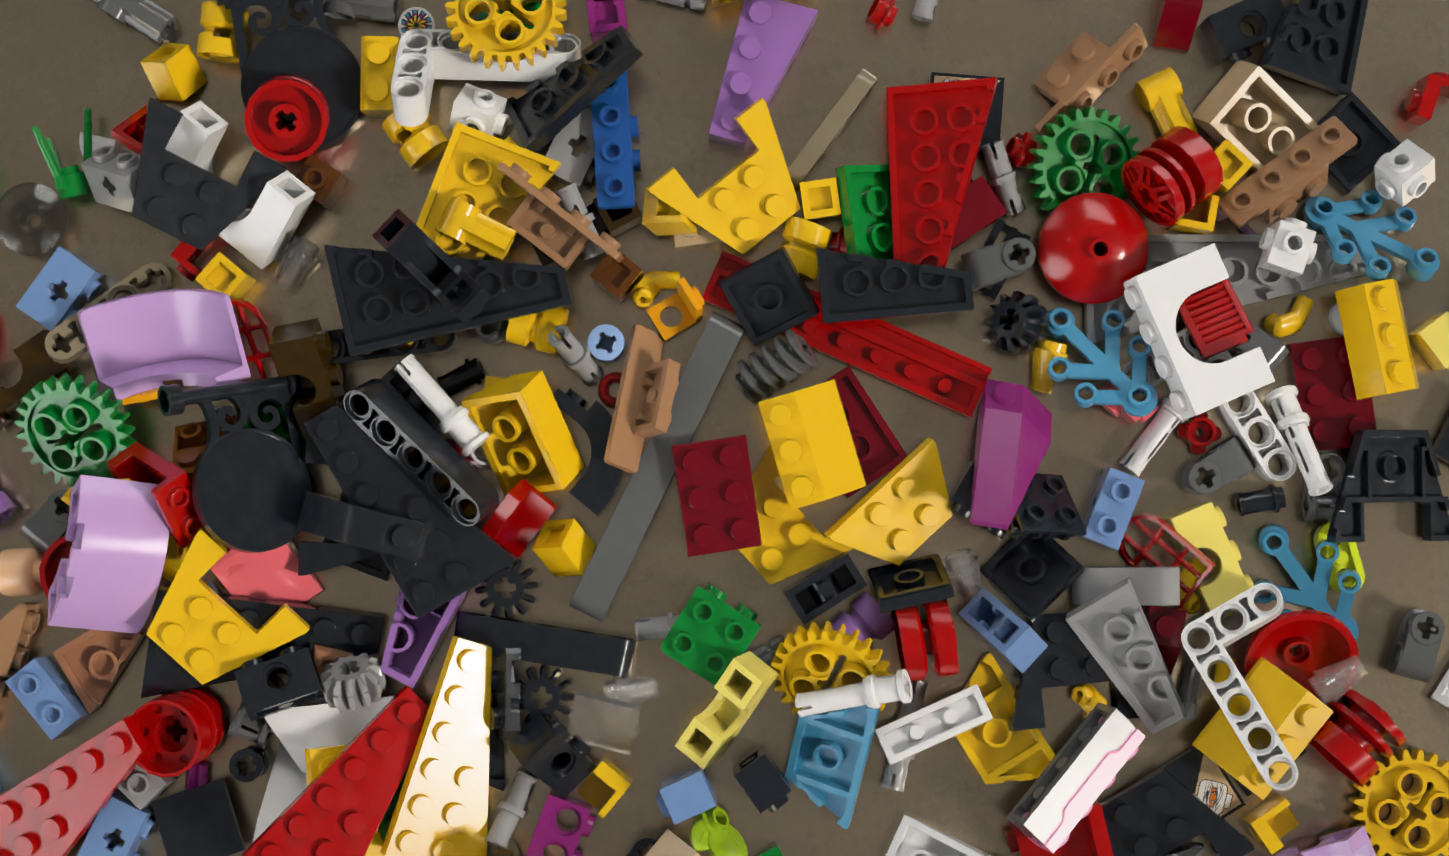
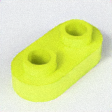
M1331 522L1323 523L1315 531L1313 538L1315 550L1321 540L1327 539ZM1336 542L1339 547V557L1333 562L1328 588L1333 592L1340 594L1337 573L1342 568L1345 570H1355L1360 575L1361 587L1364 583L1365 572L1356 542ZM1329 545L1322 547L1320 550L1321 555L1324 557H1330L1335 552V549ZM1347 576L1342 584L1346 587H1353L1357 580L1353 576Z

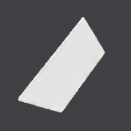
M394 696L381 697L380 701L370 703V709L362 707L356 713L352 709L339 713L337 708H330L328 703L292 707L264 718L300 770L306 772V748L340 744L347 746Z

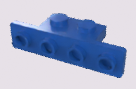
M626 70L591 102L597 205L600 210L633 208L635 206L634 172H641L640 149L633 150L632 137H639L638 115L630 114Z

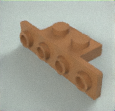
M1134 23L1111 48L1083 31L1034 82L1037 91L1052 100L1056 105L1036 124L1035 130L1038 135H1048L1044 126L1046 122L1058 125L1056 114H1066L1069 117L1070 108H1079L1082 112L1084 107H1092L1094 101L1106 88L1113 86L1118 80L1119 75L1132 62L1141 57L1144 49L1147 47V41L1141 26Z
M1336 116L1330 117L1220 197L1218 207L1238 228H1243L1259 215L1269 224L1278 217H1287L1296 209L1301 200L1308 195L1313 197L1325 188L1328 182L1329 164L1357 144V137Z
M503 162L498 165L497 168L502 174L528 193L527 197L506 222L508 226L565 270L569 269L589 241L618 263L621 262L624 257L617 251L621 244L604 231L600 236L596 235L587 228L591 224L589 219L574 208L570 213L561 208L558 203L562 199L543 185L539 191L528 181L532 176L516 163H513L510 168Z
M639 324L631 328L604 456L605 463L628 473L638 471L644 439L667 433L672 420L671 410L674 395L679 385L678 375L681 365L670 358L660 361L664 340L660 334Z

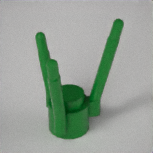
M89 107L84 109V161L92 157V110ZM33 126L32 132L51 172L60 200L89 194L87 186L89 183L84 171L80 172L78 165L62 168L51 139L49 137L44 139L39 127Z

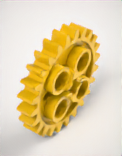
M453 0L445 3L447 13L451 14L446 17V23L448 28H453L450 31L452 40L460 41L458 44L460 52L465 53L471 50V62L475 63L483 57L485 68L489 69L493 62L496 61L501 72H504L507 62H512L516 71H519L520 60L525 59L529 65L534 66V54L537 53L541 57L546 58L545 45L557 47V39L554 34H564V26L560 22L567 20L566 10L562 9L566 6V0ZM531 2L541 5L535 11L524 9V6ZM478 12H486L489 14L488 17L482 21H475L472 19V17ZM523 23L529 26H534V28L528 29L523 25ZM510 31L520 34L519 37L512 41L502 38L504 34Z
M826 621L823 629H820L815 622H811L808 631L800 625L795 634L787 633L784 642L779 643L771 666L779 674L775 679L777 682L774 690L784 692L781 702H793L794 706L791 712L793 714L797 713L802 707L796 708V694L821 690L824 681L830 676L840 655H845L846 657L839 671L833 676L828 688L860 683L867 675L874 674L876 677L892 675L887 672L890 665L889 661L880 660L883 650H871L870 646L873 641L871 638L864 641L859 640L860 630L858 629L851 635L847 634L846 626L843 623L838 631L833 630L830 621ZM886 703L881 705L880 711L884 710Z
M1398 748L1397 759L1394 755L1390 759L1384 757V764L1375 760L1379 766L1377 773L1363 787L1355 783L1352 785L1360 791V796L1349 798L1350 802L1358 805V810L1350 812L1349 817L1360 820L1361 823L1355 827L1364 825L1370 842L1374 846L1373 849L1376 856H1437L1439 854L1449 856V761L1443 759L1438 762V755L1432 752H1428L1424 757L1423 750L1418 748L1413 749L1411 756L1407 749ZM1411 773L1414 779L1412 788L1404 792L1401 787V781L1404 776ZM1431 782L1430 789L1426 790L1427 783ZM1441 797L1443 807L1440 812L1433 815L1431 804L1435 798ZM1389 803L1391 814L1386 820L1381 821L1379 810L1381 806ZM1409 803H1412V807L1415 809L1412 815H1410V811L1406 808ZM1419 826L1421 831L1420 838L1415 843L1410 844L1408 834L1412 828ZM1393 828H1396L1395 834L1392 836L1390 832Z

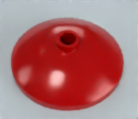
M1105 193L1079 194L1059 204L1046 218L1039 234L1037 246L1040 268L1049 284L1064 297L1085 304L1106 303L1124 295L1125 287L1123 283L1143 273L1149 253L1148 235L1140 216L1125 201ZM1097 242H1102L1105 246V251L1100 256L1094 253V245Z
M1316 610L1292 611L1282 614L1263 625L1254 634L1245 652L1244 669L1247 675L1262 656L1311 692L1321 702L1325 703L1338 695L1352 680L1358 665V647L1349 628L1338 618ZM1300 644V645H1299L1298 647H1296V648H1291V647L1294 646V645Z

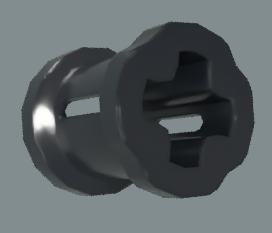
M250 745L247 748L238 750L232 755L229 762L231 775L239 782L245 783L254 781L260 775L265 774L270 766V758L267 755V751L257 748V745ZM249 756L253 757L252 764L257 766L251 771L247 770L248 764L243 761V759Z

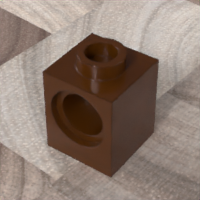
M312 155L308 156L296 178L316 193L312 201L331 211L349 181L341 172Z
M622 254L624 258L620 263L606 255L590 274V277L596 284L621 303L644 274L642 269Z

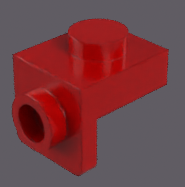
M1433 72L1418 80L1416 88L1409 92L1404 108L1408 110L1405 122L1420 126L1431 120L1438 96L1449 98V74Z
M178 239L179 245L170 254L178 262L175 269L193 282L202 271L195 263L214 240L203 250H200Z

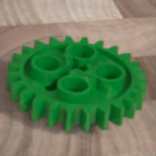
M1084 107L1082 112L1079 108H1070L1069 117L1066 114L1058 113L1056 114L1058 125L1046 122L1044 126L1048 135L1035 136L1041 144L1040 149L1033 148L1029 150L1032 155L1037 157V161L1027 164V168L1036 170V175L1028 179V183L1039 185V188L1032 194L1033 197L1045 198L1040 208L1048 211L1054 210L1063 201L1075 196L1077 192L1078 195L1092 193L1093 186L1097 181L1100 183V193L1113 195L1121 200L1124 198L1130 199L1122 182L1121 171L1124 164L1140 152L1132 148L1139 141V138L1126 136L1132 126L1130 124L1119 125L1120 115H1110L1108 117L1107 109H1098L1095 112L1094 107ZM1076 135L1079 140V147L1073 153L1070 145L1072 138ZM1109 146L1111 149V158L1106 163L1103 158V153L1105 148ZM1083 164L1089 166L1088 171L1083 169ZM1066 171L1069 179L1066 187L1062 188L1060 177Z
M65 373L58 380L53 375L45 382L40 381L22 398L24 402L16 410L21 416L15 420V424L23 428L16 437L21 440H27V444L21 450L22 452H33L35 456L31 459L30 463L33 465L41 462L44 465L41 472L43 476L52 471L55 473L54 482L58 483L63 477L67 478L69 488L75 485L80 475L113 478L106 462L137 441L128 437L135 430V426L124 423L130 416V413L118 411L117 408L121 405L122 401L119 399L111 402L108 399L111 392L109 388L100 393L97 391L98 383L96 380L86 386L83 375H79L75 380L71 381L68 373Z

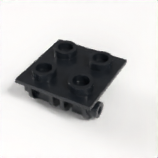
M1039 473L1035 474L1008 530H1006L1007 534H1011L1013 538L1017 539L1030 535L1032 539L1041 538L1048 540L1050 538H1059L1066 541L1074 535L1087 534L1063 476Z

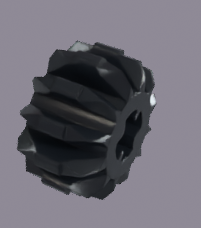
M1013 291L1011 297L1006 294L1000 295V306L989 305L994 314L993 317L984 320L987 325L992 327L986 335L989 339L996 341L995 346L1002 351L1009 350L1014 355H1021L1023 349L1028 352L1034 351V340L1045 341L1044 336L1040 332L1041 329L1050 326L1048 321L1042 319L1048 311L1039 304L1037 297L1031 294L1025 296L1020 291Z
M520 558L516 559L517 561L513 563L511 569L508 566L484 580V582H487V586L475 588L476 594L487 592L488 597L479 603L482 608L492 602L495 604L491 610V616L497 617L502 607H504L506 619H512L514 615L513 605L523 615L527 612V608L521 600L535 603L537 599L534 595L526 593L527 589L539 587L538 582L526 583L525 578L534 573V570L530 567L520 573L519 570L523 563V560ZM503 577H508L509 583L516 585V591L510 592L511 598H506L505 592L498 591V584L504 583Z
M542 664L539 670L540 677H538L535 670L529 667L526 669V675L530 682L521 677L515 680V682L521 683L520 688L524 689V691H520V700L524 702L519 704L520 713L525 709L530 712L525 717L524 722L526 724L538 713L545 718L548 715L552 722L555 718L560 721L556 710L565 715H569L571 712V708L562 703V701L574 700L575 694L563 692L562 689L569 687L572 681L568 678L559 684L557 679L562 673L560 668H556L552 676L549 677L548 665ZM541 686L546 687V693L553 696V699H549L546 705H541L540 699L534 698V692L537 693Z

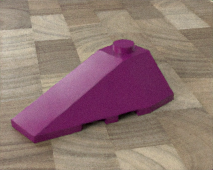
M990 379L986 380L978 406L970 524L1008 530L1050 446L1052 413L1024 385Z

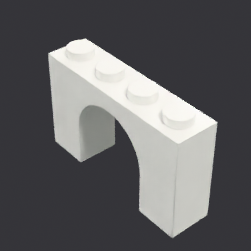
M199 101L180 111L183 113V116L165 149L213 173V156L229 123L203 102ZM286 170L266 183L253 209L246 208L218 236L243 254L248 261L263 269L282 256L316 193Z
M1215 243L1139 274L1123 283L1125 287V300L1128 306L1135 310L1141 323L1139 325L1140 334L1145 343L1151 346L1156 357L1154 360L1155 368L1159 376L1166 380L1171 391L1169 395L1171 405L1178 414H1181L1183 420L1197 416L1275 382L1261 347L1246 351L1221 363L1213 364L1205 363L1192 357L1183 348L1178 339L1176 316L1184 300L1195 292L1229 278Z

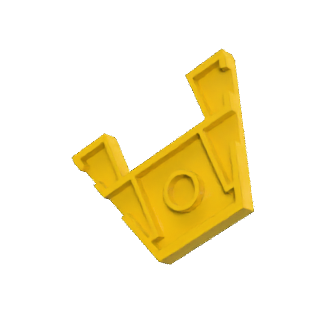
M758 98L734 117L756 150L696 197L673 167L646 187L651 194L741 254L746 253L801 209L767 104L763 98Z
M769 444L752 475L762 546L738 550L770 585H773L853 548L832 541L827 536L824 537L798 508L790 510L785 493L774 482L779 476V471L771 444Z
M204 527L198 529L146 633L148 637L202 685L310 630V625L286 603L256 630L200 578L227 552V549L214 539Z

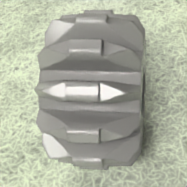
M350 653L345 658L337 657L336 663L325 665V672L320 675V685L325 701L330 708H337L339 713L345 712L348 709H352L356 713L362 707L370 709V703L380 701L381 694L386 690L385 675L382 673L378 659L369 658L367 653H362L359 656H354L353 653Z

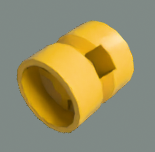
M217 1L203 2L200 24L205 29L198 34L196 55L211 61L239 64L231 9H226L225 6H218ZM248 8L243 14V26L245 33L248 31L249 28V18L251 12ZM216 33L230 35V37H218Z
M393 112L383 121L381 127L393 144H401L399 152L412 170L426 165L445 151L449 140L438 125L430 124L432 116L429 113L424 123L418 126L407 127L396 122Z
M791 216L788 218L782 234V238L786 243L785 245L778 246L777 250L784 246L802 279L815 282L818 275L816 248L827 249L833 232L817 223Z
M558 308L511 319L508 322L505 341L520 346H526L533 342L536 350L556 356L558 351L548 342V335L552 331L558 339L561 338L554 328L559 325H567L569 310Z

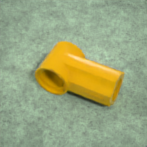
M1167 67L1135 82L1136 95L1142 107L1147 112H1151L1161 135L1175 126L1187 127L1194 132H1198L1182 99L1183 89L1181 82L1171 67Z
M451 196L435 230L463 245L468 243L480 251L503 261L517 232L481 214L482 211L468 202Z

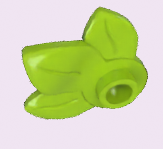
M716 805L696 816L695 823L691 825L689 832L691 847L695 851L703 852L708 850L711 856H748L747 846L743 837L737 829L730 825L729 817L722 808Z

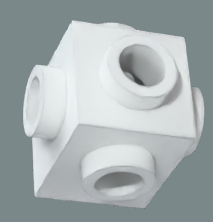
M466 83L453 102L447 131L452 133L456 122L494 137L496 134L502 136L509 120V115L504 114L507 98L496 95L488 89H481Z
M1406 139L1391 152L1383 154L1374 165L1375 187L1385 199H1392L1404 207L1413 198L1422 196L1429 185L1435 181V158Z
M1286 217L1284 221L1280 220L1272 224L1270 228L1266 227L1259 242V248L1263 249L1257 267L1289 278L1302 275L1306 264L1310 265L1315 257L1317 244L1313 242L1317 232L1307 229V223L1289 217Z

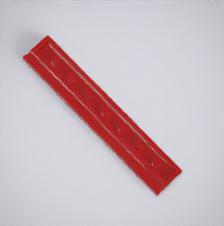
M722 250L703 293L704 302L736 315L718 283L721 279L750 265L751 262ZM808 288L820 312L790 329L797 335H800L811 349L966 417H972L984 390L986 380L993 368L881 319L823 324L820 293ZM785 331L779 334L781 336L786 337Z

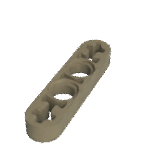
M864 68L858 73L789 166L788 171L795 192L800 187L799 183L804 182L877 83L878 78Z
M149 262L82 309L114 300L120 293L140 294L132 284L136 282L139 289L148 283L147 274L152 273L154 276L162 274V286L157 288L156 285L152 284L144 289V293L170 290L172 285L171 273L165 265L158 262ZM78 312L53 328L46 335L45 349L49 358L54 362L60 364L69 363L88 351L86 343H80L78 337L69 343L71 349L69 352L65 353L63 350L54 351L57 338L60 337L63 341H66L74 336L73 330L70 329L74 325L77 327L80 336L84 338L77 316Z

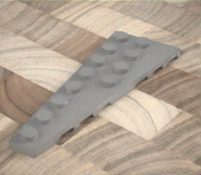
M1147 234L1149 253L1143 273L1215 243L1229 275L1228 280L1241 305L1245 306L1365 276L1366 266L1358 250L1349 264L1335 262L1331 257L1332 249L1324 234H1316L1313 242L1317 244L1315 257L1310 265L1306 264L1303 274L1295 278H1289L1257 267L1263 249L1259 248L1262 234ZM1341 234L1343 239L1353 242L1350 234ZM1097 242L1094 245V253L1097 256L1102 255L1105 251V246L1102 242ZM1374 246L1378 256H1381V249ZM1124 295L1106 303H1084L1085 336L1091 342L1105 341V332L1101 327L1103 315L1109 310H1118L1124 315L1125 323L1123 330L1120 332V337L1140 332L1139 325L1141 323L1135 310L1128 306ZM1179 313L1176 316V323L1183 321ZM1114 318L1106 321L1111 327H1116L1120 324Z

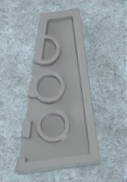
M1129 577L1067 613L1066 622L1152 734L1184 718V707Z

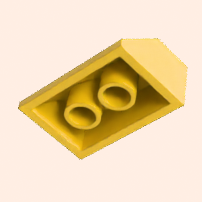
M1388 279L1335 291L1357 400L1419 388L1398 281Z
M542 370L511 375L465 397L461 401L463 407L469 410L468 416L481 431H487L490 434V437L481 446L504 496L522 479H525L540 492L563 490L585 467Z
M835 379L758 402L790 510L825 501L867 486Z
M1261 656L1244 677V680L1295 761L1334 711ZM1239 695L1233 697L1229 703L1230 712L1236 716L1245 715L1250 710V700ZM1220 708L1192 745L1239 783L1264 800L1273 788L1263 779ZM1256 729L1250 734L1249 743L1254 749H1266L1271 743V735L1264 729ZM1283 762L1275 763L1269 771L1271 780L1278 783L1290 766Z

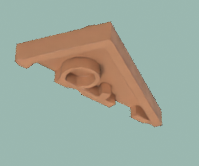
M153 606L139 633L90 629L52 652L88 713L98 710L147 633L152 620Z

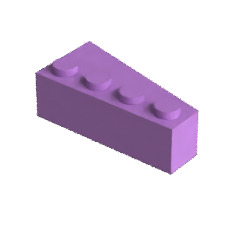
M744 0L709 130V142L745 150L750 140L734 117L758 98H763L768 107L789 67L800 51L804 40L815 24L818 10L782 0Z
M400 589L393 623H391L381 663L382 673L411 688L420 685L469 590L418 619Z

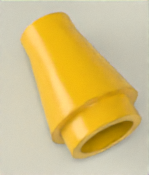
M1049 339L1041 342L1038 341L1033 351L1030 389L1051 394L1055 381L1048 376V365L1055 357L1068 358L1069 354H1066L1067 344ZM1055 365L1052 369L1055 373L1060 374L1063 366Z

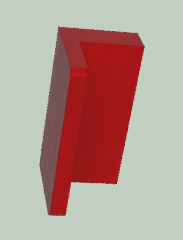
M522 479L508 492L482 530L493 541L496 540L515 557H520L556 510L557 506L525 479Z

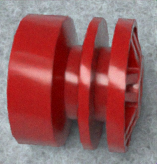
M1175 126L1153 141L1151 147L1140 151L1137 156L1127 161L1121 171L1125 190L1136 208L1148 219L1163 226H1170L1178 222L1183 215L1193 210L1194 205L1203 202L1219 190L1224 181L1222 166L1209 143L1198 133L1182 126Z
M1345 686L1339 692V697L1346 706L1335 700H1331L1329 703V708L1334 711L1333 714L1338 720L1334 723L1328 719L1309 744L1345 777L1358 786L1363 787L1379 770L1378 764L1370 753L1375 751L1379 755L1390 759L1394 752L1383 739L1400 748L1406 742V737L1395 725L1389 714L1370 698L1362 696L1352 688Z
M198 687L162 694L139 707L132 715L133 720L150 747L137 765L147 773L162 778L178 776L215 753L223 742L226 731L224 711L217 699L206 690Z

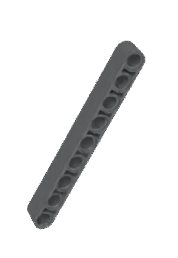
M712 312L679 379L671 410L672 420L667 433L650 438L640 458L638 471L633 473L570 601V607L603 622L675 475L671 446L691 443L745 332L741 324L719 313Z

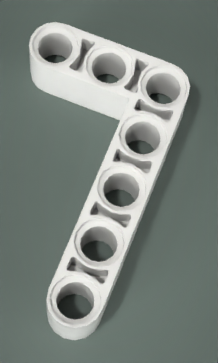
M451 29L408 30L401 35L391 82L394 117L396 122L402 126L413 127L424 123L429 113L434 79L535 82L540 80L545 82L556 74V67L565 61L574 63L582 57L581 41L576 35L564 33L563 35L554 34L558 45L556 48L545 45L546 58L541 57L537 53L534 54V66L529 65L525 59L520 60L519 71H516L512 62H507L504 72H501L496 61L493 62L489 69L485 68L483 57L475 63L471 62V50L465 53L460 52L458 46L460 41L452 40ZM510 31L504 34L502 38L512 41L519 37L520 34Z
M1183 327L1177 331L1178 339L1183 348L1199 361L1221 363L1232 358L1227 350L1202 360L1198 350L1189 343L1187 328ZM1151 348L1150 354L1147 357V382L1155 387L1165 381V379L1159 376L1155 368L1154 360L1156 357ZM1132 360L1120 367V370L1125 374L1132 369ZM1254 391L1240 396L1243 406L1239 412L1233 411L1228 402L1215 407L1231 435H1237L1255 465L1254 471L1261 479L1271 482L1284 481L1294 475L1297 466L1296 459ZM1136 392L1132 396L1139 395L1142 393ZM1252 424L1258 425L1262 430V439L1258 444L1252 442L1248 436V430ZM1273 455L1278 456L1282 462V469L1277 475L1273 474L1268 467V461Z
M1260 583L1190 622L1181 633V642L1265 782L1277 791H1286L1295 786L1298 781L1299 771L1296 763L1225 649L1228 645L1276 619L1281 614L1284 605L1281 591L1273 584ZM1262 593H1271L1276 597L1277 604L1270 611H1261L1255 606L1257 596ZM1231 611L1240 613L1243 616L1242 626L1237 630L1225 629L1222 626V619L1226 613ZM1198 630L1207 632L1210 635L1209 644L1203 649L1192 648L1189 644V638L1193 632ZM1216 663L1228 665L1230 668L1228 679L1221 683L1212 681L1209 677L1211 666ZM1238 695L1247 697L1251 703L1249 712L1242 716H1236L1229 710L1230 700ZM1264 729L1270 733L1271 743L1266 749L1257 750L1250 745L1249 736L1254 730ZM1278 762L1288 764L1292 769L1291 779L1284 784L1273 782L1269 776L1271 766Z

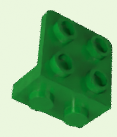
M708 583L706 588L700 585L697 586L663 640L661 650L715 686L733 658L745 653L761 628V624L755 621L758 616L756 612L739 603L737 608L724 601L727 594Z

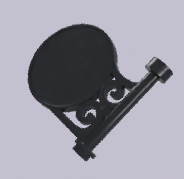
M216 0L218 6H225L226 9H231L242 74L241 96L245 110L250 97L263 82L276 76L295 75L312 82L322 91L329 105L330 123L323 143L319 147L328 145L342 137L353 126L360 113L361 68L352 51L329 28L323 11V0H313V4L307 0L298 1L295 4L296 12L300 13L303 7L307 9V17L303 20H297L292 17L289 11V0ZM259 5L265 7L271 13L272 22L266 28L259 27L257 20L264 19L266 14L263 11H256L250 16L249 26L251 31L256 35L267 37L259 42L248 56L243 14L248 7ZM282 17L286 23L293 26L278 30ZM316 18L320 29L308 27V25ZM284 112L281 114L282 120L288 124L293 123L296 118L293 112L287 115Z
M278 374L277 377L190 390H182L179 384L164 385L158 389V405L164 416L182 414L186 405L198 404L203 412L207 425V441L204 452L201 454L194 469L192 499L197 516L207 532L219 543L230 549L245 553L266 552L285 545L300 532L296 524L305 490L313 492L310 473L303 460L290 398L301 389L300 375L280 377ZM229 400L237 412L236 422L231 425L226 423L224 415L227 419L234 416L235 412L232 407L223 406L215 410L212 401ZM263 401H273L278 406L282 415L286 439L270 432L280 422V414L274 406L267 405L259 410L261 415L268 414L269 422H262L259 419L257 410ZM248 422L251 428L242 429ZM219 430L226 434L219 437Z

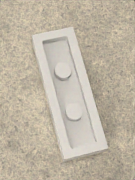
M975 684L882 726L874 732L891 766L988 722L993 717L978 685Z

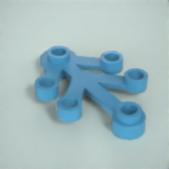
M1367 190L1363 192L1360 199L1337 203L1322 196L1313 197L1306 202L1303 209L1304 221L1311 229L1324 233L1332 249L1331 257L1335 262L1349 264L1358 250L1366 266L1365 273L1367 277L1374 281H1382L1390 272L1391 263L1387 258L1378 256L1374 248L1375 246L1405 261L1406 272L1417 281H1429L1437 272L1440 261L1436 251L1427 247L1415 250L1382 234V232L1394 230L1402 232L1411 230L1417 220V214L1412 208L1406 206L1399 207L1394 215L1355 221L1347 216L1358 213L1366 215L1378 213L1383 204V197L1377 191ZM1340 230L1350 234L1353 242L1343 239Z
M1058 307L1048 312L1045 318L1050 325L1045 328L1047 335L1055 340L1067 339L1091 363H1070L1064 357H1055L1048 365L1047 372L1050 379L1055 382H1062L1066 379L1109 380L1118 389L1097 390L1091 383H1080L1074 391V401L1078 406L1088 408L1092 405L1122 406L1126 413L1135 417L1146 416L1155 409L1158 402L1157 391L1147 382V357L1150 354L1151 346L1145 343L1141 335L1132 337L1127 349L1129 356L1132 358L1131 379L1120 370V332L1123 330L1125 323L1124 315L1120 311L1109 310L1103 315L1101 327L1105 332V354L1074 325L1075 318L1071 311ZM1061 316L1067 322L1064 325H1058L1053 319ZM1114 318L1120 324L1116 327H1111L1106 321ZM1137 343L1143 344L1146 350L1144 352H1137L1133 349V345ZM1055 365H1062L1066 371L1062 374H1057L1052 368ZM1083 390L1089 391L1092 394V398L1084 400L1080 398L1079 392ZM1140 392L1144 394L1146 400L1142 402L1135 401L1132 395Z
M1268 524L1263 527L1259 533L1260 548L1266 554L1277 557L1299 588L1275 585L1281 591L1283 601L1312 607L1316 611L1325 612L1338 618L1349 628L1356 641L1358 626L1350 614L1354 594L1361 587L1360 575L1352 569L1343 570L1338 575L1340 594L1335 611L1326 600L1332 565L1339 557L1337 543L1327 542V539H1324L1317 544L1316 555L1318 560L1314 580L1312 581L1288 547L1289 534L1287 530L1279 524ZM1270 536H1278L1281 539V544L1277 547L1269 546L1267 539ZM1326 545L1332 546L1335 552L1330 557H1324L1320 553L1322 547ZM1353 576L1357 582L1353 587H1346L1342 584L1343 578ZM1261 579L1254 586L1260 583H1273L1270 580ZM1273 594L1267 597L1258 595L1256 601L1263 604L1270 603L1272 600L1277 601ZM1283 609L1280 615L1292 612V610Z

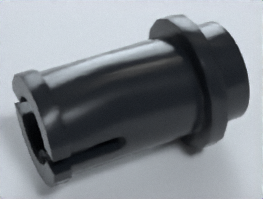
M477 357L472 360L466 358L465 364L443 376L437 377V381L445 393L452 397V395L474 383L482 384V379L487 375Z
M1269 484L1266 489L1236 493V505L1241 517L1269 510L1278 513L1280 508L1286 507L1283 488L1281 486L1275 487L1274 484Z

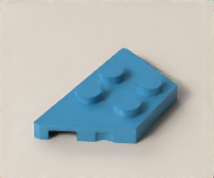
M867 705L798 717L785 777L797 788L804 790L808 794L809 799L818 807L824 804L839 817L837 824L845 829H848L852 821L880 708L872 709Z

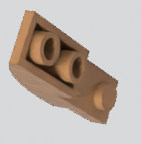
M33 601L20 603L0 620V699L5 689V681H2L3 676H13L27 665L30 650L26 648L30 635L36 632L40 622V614L37 613L40 603Z

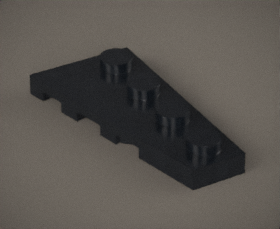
M622 26L617 27L582 51V57L574 63L565 61L556 67V74L542 83L540 80H536L526 87L527 93L518 99H515L513 96L507 99L505 109L528 150L535 153L540 151L643 55L630 32Z
M816 248L823 324L974 310L971 272L924 264L917 265L898 260H885L866 257L860 254H847Z

